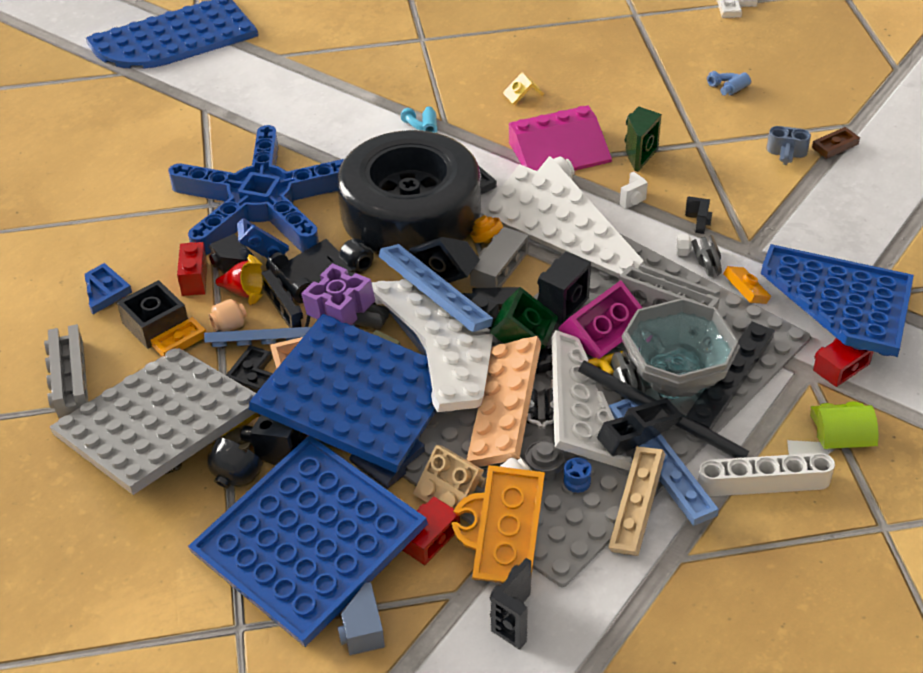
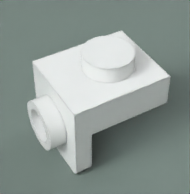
M636 172L630 173L629 184L621 187L620 206L625 210L646 200L648 182Z

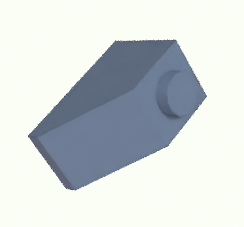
M367 582L341 614L343 626L338 627L341 645L347 644L349 656L385 647L383 629L371 582Z

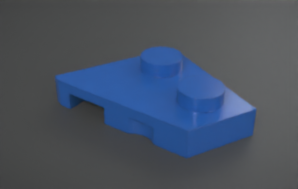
M105 263L84 274L89 307L92 314L132 293L131 286Z

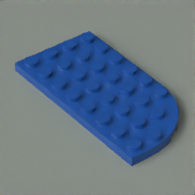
M233 0L202 1L196 5L185 6L179 10L167 11L162 15L151 16L142 21L131 22L125 26L113 27L105 32H97L86 37V41L95 56L105 63L110 61L116 63V67L128 69L131 68V65H143V68L146 69L167 65L258 37V30Z

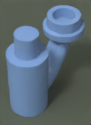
M712 71L707 76V82L710 86H718L721 84V81H727L724 83V87L720 89L722 95H733L751 84V78L745 72L741 74H719L716 71Z

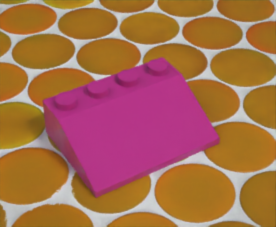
M589 105L509 122V144L521 165L535 171L539 170L549 156L553 159L560 156L564 159H569L574 167V171L612 162V157L597 117Z

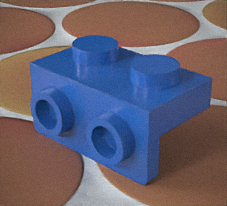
M243 218L237 223L238 242L268 259L275 253L281 252L285 254L289 251L287 244Z

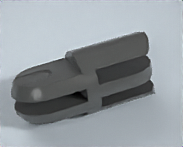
M709 235L711 246H709L706 237H701V250L697 240L694 239L692 241L693 250L699 264L704 267L706 274L709 277H713V266L717 276L722 273L721 253L714 237Z
M372 304L364 313H356L357 320L353 324L380 330L388 319L390 311L386 306Z
M621 352L614 353L611 360V367L614 370L613 376L646 394L640 374L635 364L631 361L628 352H622V354Z

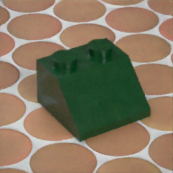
M639 106L626 119L627 134L624 140L626 143V154L633 169L637 172L659 148L662 117L660 113Z
M520 287L503 303L490 333L504 344L538 336L541 341L540 349L543 350L547 346L558 316Z

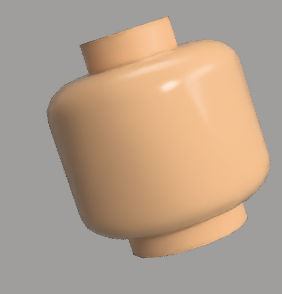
M228 299L212 306L211 313L208 316L214 331L225 332L242 328L247 313L242 304H237L233 299Z

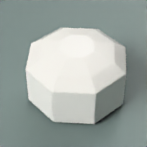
M679 234L677 236L676 255L688 256L692 248L691 237L689 234Z

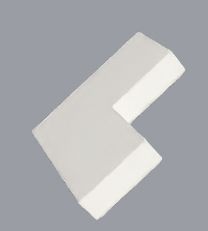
M717 0L722 18H740L742 15L741 7H757L758 0Z

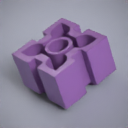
M333 263L320 275L321 281L319 283L313 281L301 293L307 315L319 319L322 314H325L349 325H352L357 320L356 313H364L375 302L371 279L357 273L351 277L347 269Z

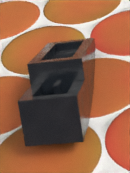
M668 398L629 408L624 417L604 422L597 439L612 456H616L660 435L682 420L683 415Z

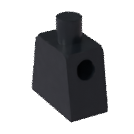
M263 415L258 418L254 426L244 425L240 434L242 441L252 443L254 453L262 461L277 465L304 440L302 432Z

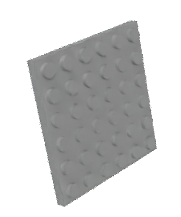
M180 348L171 349L166 352L165 356L148 363L143 369L127 376L114 387L106 389L95 399L82 404L79 409L71 414L61 417L58 422L50 426V429L54 436L134 495L256 413L249 410V401L256 393Z

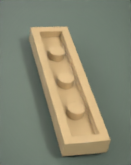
M636 447L608 547L611 552L639 556L666 455L663 449Z

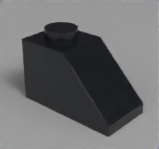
M235 234L209 244L211 264L215 268L218 267L223 274L234 265L247 261L249 254L253 255L245 245L238 242V237Z

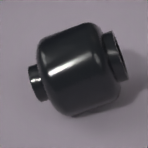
M358 238L345 242L339 253L340 258L347 266H354L357 271L354 273L369 269L374 259L372 249Z

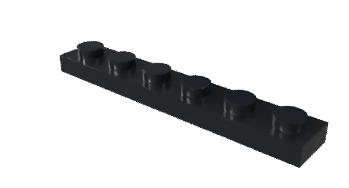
M751 321L738 340L740 348L725 378L718 381L714 386L705 388L686 416L712 430L773 339L775 330Z

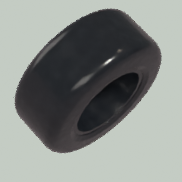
M403 130L378 135L354 148L346 156L338 171L337 188L340 215L344 228L352 239H361L376 254L380 253L381 248L397 244L408 251L410 248L441 237L464 241L473 231L474 222L481 214V175L478 162L464 145L439 133Z

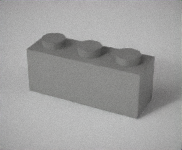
M503 227L497 235L493 236L487 248L482 250L479 256L480 261L469 274L471 286L476 288L502 287L528 254L529 235Z

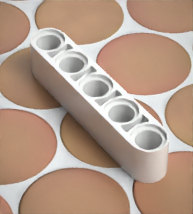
M825 453L707 460L700 466L698 483L708 496L711 497L826 489L830 485L835 461Z

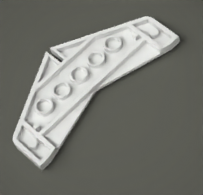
M407 279L372 282L375 303L384 304L415 332L425 348L432 384V403L437 412L472 409L481 406L493 340L490 329L485 328L475 332L468 330L462 323L452 317L426 294L418 290Z

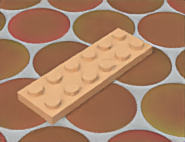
M538 336L499 344L491 348L482 404L477 410L467 455V461L477 467L506 462L509 458L520 459L541 348V341Z

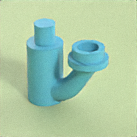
M432 107L425 108L422 113V121L416 119V113L412 108H405L402 111L401 120L403 122L409 123L421 131L437 133V114Z

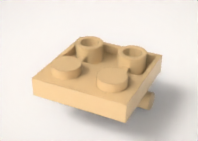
M436 445L413 494L425 502H428L434 496L455 509L456 505L464 497L474 493L476 486L482 489L485 487L486 478L482 476L484 470L444 446Z

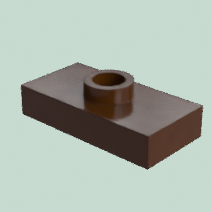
M843 127L814 140L812 149L828 159L858 145L860 137L848 128Z

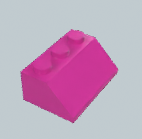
M620 280L569 317L558 329L560 332L578 337L585 353L600 359L623 342L622 335L636 311L643 307Z

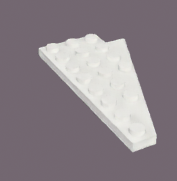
M550 156L538 171L519 164L481 213L482 216L498 217L503 227L527 234L529 239L563 254L568 251L591 262L592 267L617 278L629 266L638 269L640 264L645 265L642 258Z

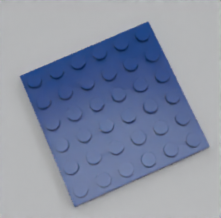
M325 314L319 317L249 401V410L394 473L398 471L437 411L432 403V384L427 356L355 326L342 323Z
M308 436L188 547L196 557L306 647L352 601L362 586L367 582H371L428 525L427 518L317 439Z

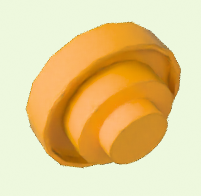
M484 215L475 220V225L470 235L475 243H489L492 241L493 236L501 231L503 224L498 217L492 218Z

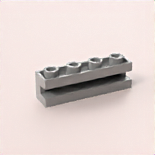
M78 324L68 326V335L60 337L58 328L48 330V340L44 341L46 354L49 355L48 358H45L48 373L51 374L46 376L48 388L52 390V393H48V402L51 409L55 408L58 418L71 414L79 409L82 404L89 402L84 346Z

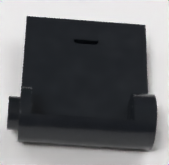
M327 239L322 240L288 260L284 253L278 252L271 255L266 262V269L271 270L275 277L280 278L285 290L289 291L291 296L299 303H304L301 293L313 281L319 283L321 281L320 275L332 263L347 269L348 272L354 273L357 271L354 266H347L340 258V252Z

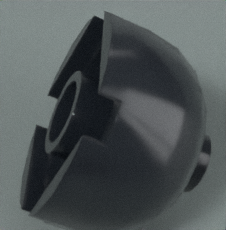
M219 437L211 446L207 461L210 472L216 477L214 482L227 489L230 485L236 487L248 485L257 477L264 462L252 451L247 450L245 452L239 449L240 444Z

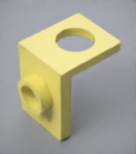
M521 73L504 91V94L516 105L531 87L542 96L544 92L527 76Z

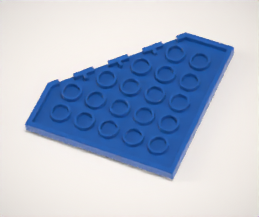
M770 244L762 265L761 275L844 345L851 346L857 350L877 352L883 356L898 357L913 283V274Z

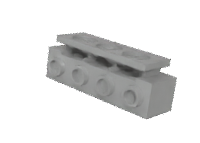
M640 264L637 269L629 266L619 276L618 282L621 280L643 308L685 298L718 310L720 298L716 297V290ZM692 327L693 332L700 333L699 328Z

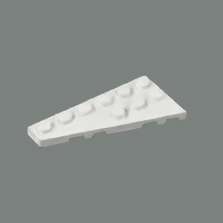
M555 330L551 337L555 448L629 471L633 461L631 456H626L625 452L612 456L597 439L603 423L614 420V417L603 392L598 391L595 385L596 381L578 372L584 360L589 361L580 339Z

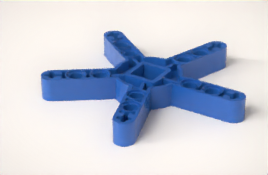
M264 125L257 130L252 166L232 173L178 163L172 165L168 172L174 192L225 201L188 231L189 242H204L206 256L211 253L209 244L235 234L238 231L237 223L243 218L250 222L270 221L301 252H304L319 243L318 230L316 225L293 205L294 200L338 191L337 176L344 159L286 172L284 169L276 166L279 149L276 128L272 125Z

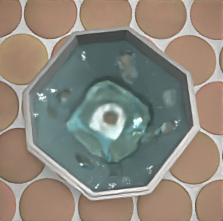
M685 298L638 309L622 335V341L631 361L636 365L638 373L651 385L653 390L657 391L660 396L668 399L692 397L696 393L710 388V386H714L718 381L724 379L740 348L738 340L716 308Z

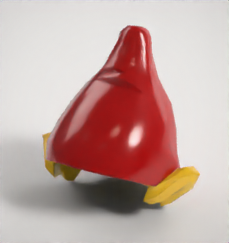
M249 254L247 261L234 265L225 274L216 278L215 284L234 295L248 299L249 305H252L263 296L261 294L263 283L260 267L263 264L255 256Z

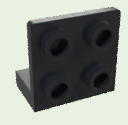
M525 558L520 565H515L503 584L495 586L490 594L491 632L519 650L527 642L528 607L525 606L524 601L531 594L532 561L528 558Z

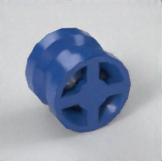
M578 457L568 460L564 466V486L569 491L575 493L588 490L591 484V464L586 459Z

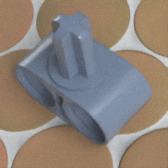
M774 126L769 130L767 151L774 155H780L779 161L783 162V165H787L793 161V157L802 158L808 154L811 133L800 128Z

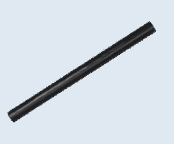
M585 360L579 367L578 372L637 405L657 401ZM683 415L682 420L675 424V426L733 458H746L750 452Z

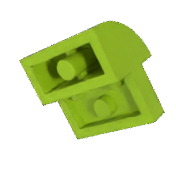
M851 401L839 405L822 403L820 406H811L810 416L817 426V438L824 449L878 446V423L872 405L864 406L863 403Z

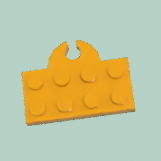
M488 465L485 492L473 493L464 497L456 505L453 511L454 514L460 516L464 513H471L475 517L474 523L468 527L461 526L458 522H452V528L457 539L465 547L476 551L472 574L473 580L503 584L508 578L511 569L515 565H520L525 558L532 561V577L545 472Z

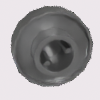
M540 440L532 443L526 449L525 462L532 471L545 472V477H551L563 469L565 453L563 450L555 448V442Z

